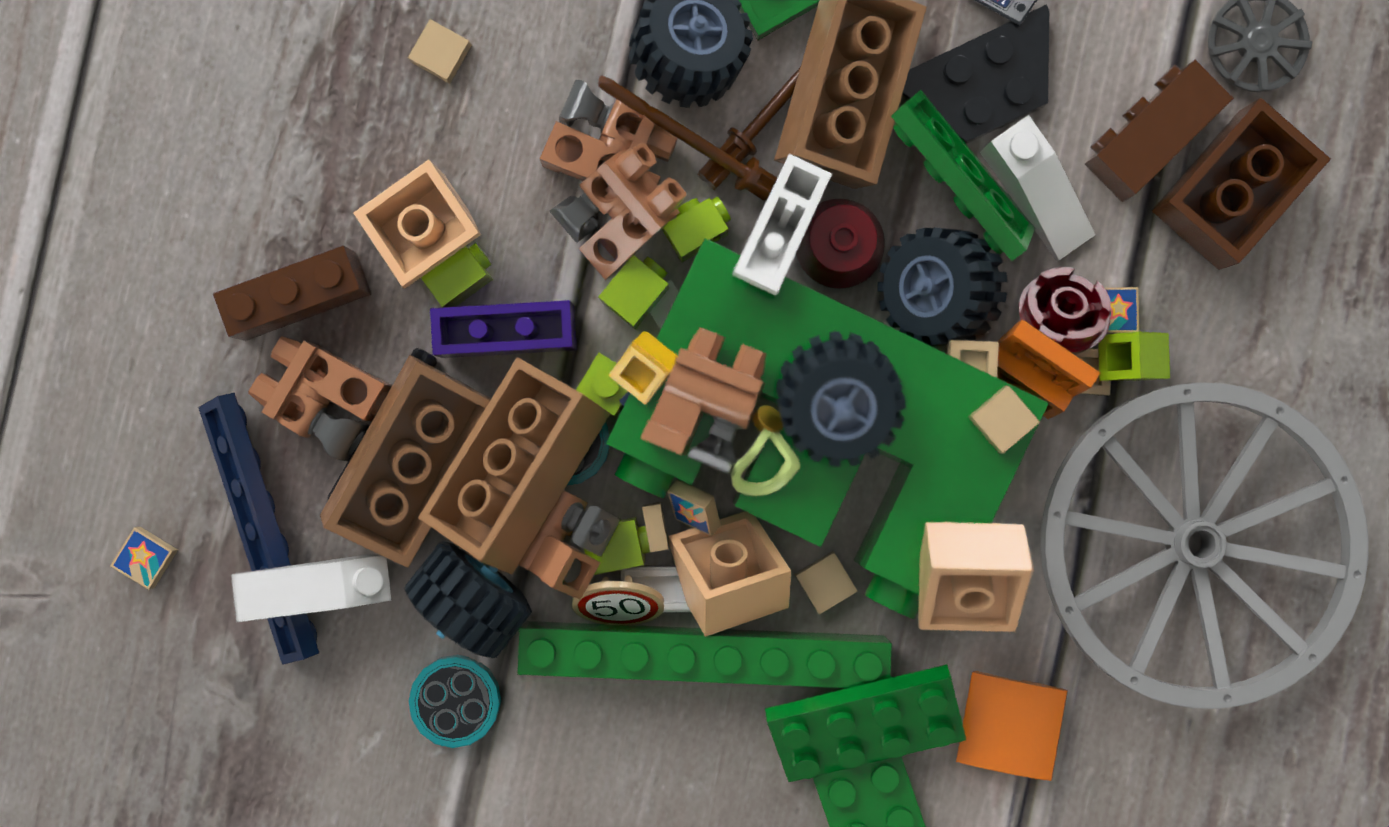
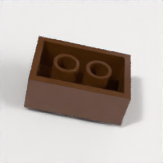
M1259 98L1239 110L1151 211L1213 266L1221 270L1239 264L1331 158L1266 101Z

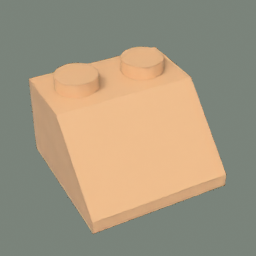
M429 159L353 212L403 288H407L481 236L468 208L446 176Z
M746 511L720 519L721 526L712 537L694 528L668 536V543L687 606L705 637L789 608L791 569L756 516Z
M926 522L920 551L919 630L1016 632L1033 572L1024 525Z

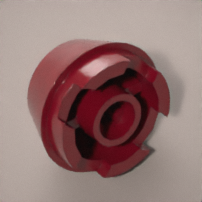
M849 199L823 201L817 205L796 251L798 262L804 272L821 285L837 289L856 286L871 277L881 263L885 248L883 229L876 216L867 207Z
M1052 268L1041 273L1038 278L1031 281L1023 290L1019 299L1020 320L1023 319L1066 350L1077 355L1096 346L1107 334L1110 326L1111 301L1106 289L1099 281H1096L1095 285H1093L1087 279L1074 275V268Z

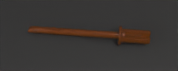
M800 68L742 132L733 127L727 131L729 136L720 147L721 150L740 162L748 155L754 156L757 153V149L751 141L792 97ZM709 159L697 175L711 189L716 190L731 172Z
M603 75L599 77L598 86L601 90L637 113L646 116L654 124L738 176L735 182V189L739 191L745 189L767 202L777 177L760 167L757 158H751L746 164L741 163L670 116L650 106L646 101L617 82Z

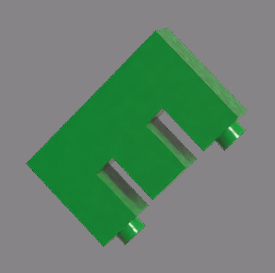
M705 238L656 338L677 356L680 348L688 350L690 342L700 327L725 337L716 362L729 368H733L742 344L764 352L767 357L764 373L761 381L765 383L761 397L777 405V379H783L781 368L785 360L793 363L792 351L799 345L806 351L812 347L809 339L819 335L821 342L830 340L829 332H840L845 340H848L850 333L860 335L865 344L870 340L879 347L882 354H886L904 387L902 392L906 398V409L900 410L904 417V422L901 429H891L896 438L888 447L882 442L878 449L881 455L900 464L857 551L854 561L874 573L864 594L866 597L915 620L919 612L920 551L926 522L991 524L1039 425L1038 423L1007 451L998 453L968 416L1001 388L1008 385L1039 422L1049 403L788 277H784L776 295L739 279L732 274L741 255ZM667 379L646 405L631 393L629 394L606 442L607 445L624 452L614 475L663 499L674 477L690 485L693 484L702 463L688 458L689 451L710 436L709 432L715 421L711 415L703 413L687 455H680L641 439L648 420H651L664 391ZM783 427L779 433L799 459L800 468L785 486L776 492L768 495L751 496L737 491L732 502L734 506L821 547L861 464L851 466L848 459H841L840 467L829 466L825 456H823L820 463L809 459L807 449L800 452L793 445L792 437L787 436ZM769 437L751 462L743 478L744 480L752 483L768 481L777 475L784 464L785 458ZM865 455L860 456L861 463Z

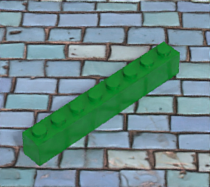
M525 621L519 628L517 675L851 688L891 678L892 643L884 635L727 629L705 637L701 628Z

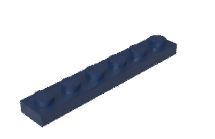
M235 393L217 396L199 406L198 409L251 571L291 566L288 558L289 546L286 538L280 533L274 515L275 503L272 495L266 490L260 472V457L257 451L252 448L246 429V414L243 408L238 405ZM307 613L267 618L282 665L320 654L316 643L317 631L314 624L308 619Z

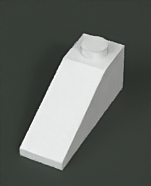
M1029 115L990 141L980 152L1016 205L1035 227V232L1056 261L1061 260L1096 235L1055 151Z
M791 154L788 155L733 271V276L771 294L776 295L832 173Z
M366 554L231 574L237 622L344 609L391 601L387 558L379 554Z

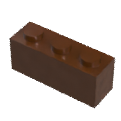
M1196 59L1181 70L1176 65L1171 67L1154 84L1160 90L1149 101L1142 96L1122 115L1128 122L1117 133L1112 128H1109L1091 145L1090 148L1095 154L1085 165L1121 202L1136 195L1234 99Z
M344 245L213 293L228 337L244 341L372 295L357 253Z

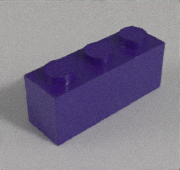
M570 300L430 308L432 355L440 358L577 350L575 305Z

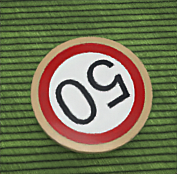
M630 575L625 576V581H610L608 577H604L602 582L589 584L581 600L572 597V609L580 617L595 623L605 625H636L659 617L664 611V598L657 590L643 584L634 583Z

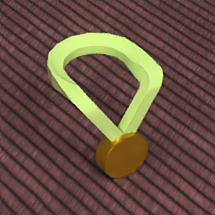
M764 405L753 415L754 426L761 433L750 450L731 470L733 487L745 495L761 496L776 492L785 486L800 468L798 457L779 433L783 429L780 412L771 406ZM769 437L785 458L784 464L777 475L768 481L752 483L744 480L741 477L743 471L753 461Z

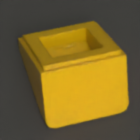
M643 331L630 344L608 376L646 405L669 377L676 363L677 355L650 333Z

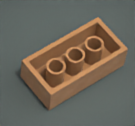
M819 0L774 161L785 164L788 155L791 154L832 173L829 180L853 189L877 185L895 122L891 115L899 108L927 9L926 6L912 0Z
M409 355L320 514L323 528L409 568L431 528L418 517L491 398Z
M517 357L418 518L479 561L512 575L610 413L582 393Z

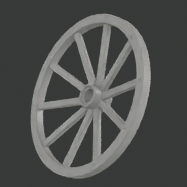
M1200 382L1172 385L1133 397L1113 408L1085 431L1070 449L1055 475L1044 507L1041 526L1043 574L1055 612L1066 632L1091 662L1108 676L1140 694L1171 705L1199 709L1237 707L1260 701L1297 683L1313 671L1342 638L1360 602L1366 580L1369 548L1366 515L1359 490L1344 459L1331 441L1301 413L1278 399L1242 386ZM1194 402H1214L1231 405L1262 416L1263 418L1200 516ZM1177 404L1184 519L1113 436L1126 425L1145 414ZM1277 426L1292 436L1308 452L1325 478L1215 525ZM1101 447L1170 527L1168 531L1068 511L1072 495L1081 475ZM1332 493L1340 522L1341 561L1340 564L1228 543L1226 537ZM1065 524L1165 544L1166 549L1079 595L1073 596L1065 564ZM1198 532L1202 539V545L1200 550L1193 555L1188 543L1191 535ZM1224 556L1338 578L1327 610L1306 641L1281 619L1222 560ZM1175 562L1128 666L1097 638L1085 621L1081 611ZM1207 568L1293 651L1290 656L1262 674L1230 684ZM1190 571L1214 685L1212 687L1175 685L1144 675Z

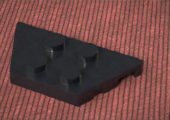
M1047 4L1029 12L1021 25L1010 21L909 69L903 95L910 99L921 90L965 144L1045 107L1048 104L1049 8Z

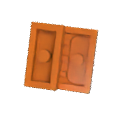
M1023 319L997 341L999 342L997 378L1048 402L1049 404L1043 414L1047 419L1063 413L1073 397L1090 389L1100 375L1099 371Z
M973 671L963 719L966 741L959 742L956 762L997 772L1051 781L1068 690L1028 680L1018 681Z

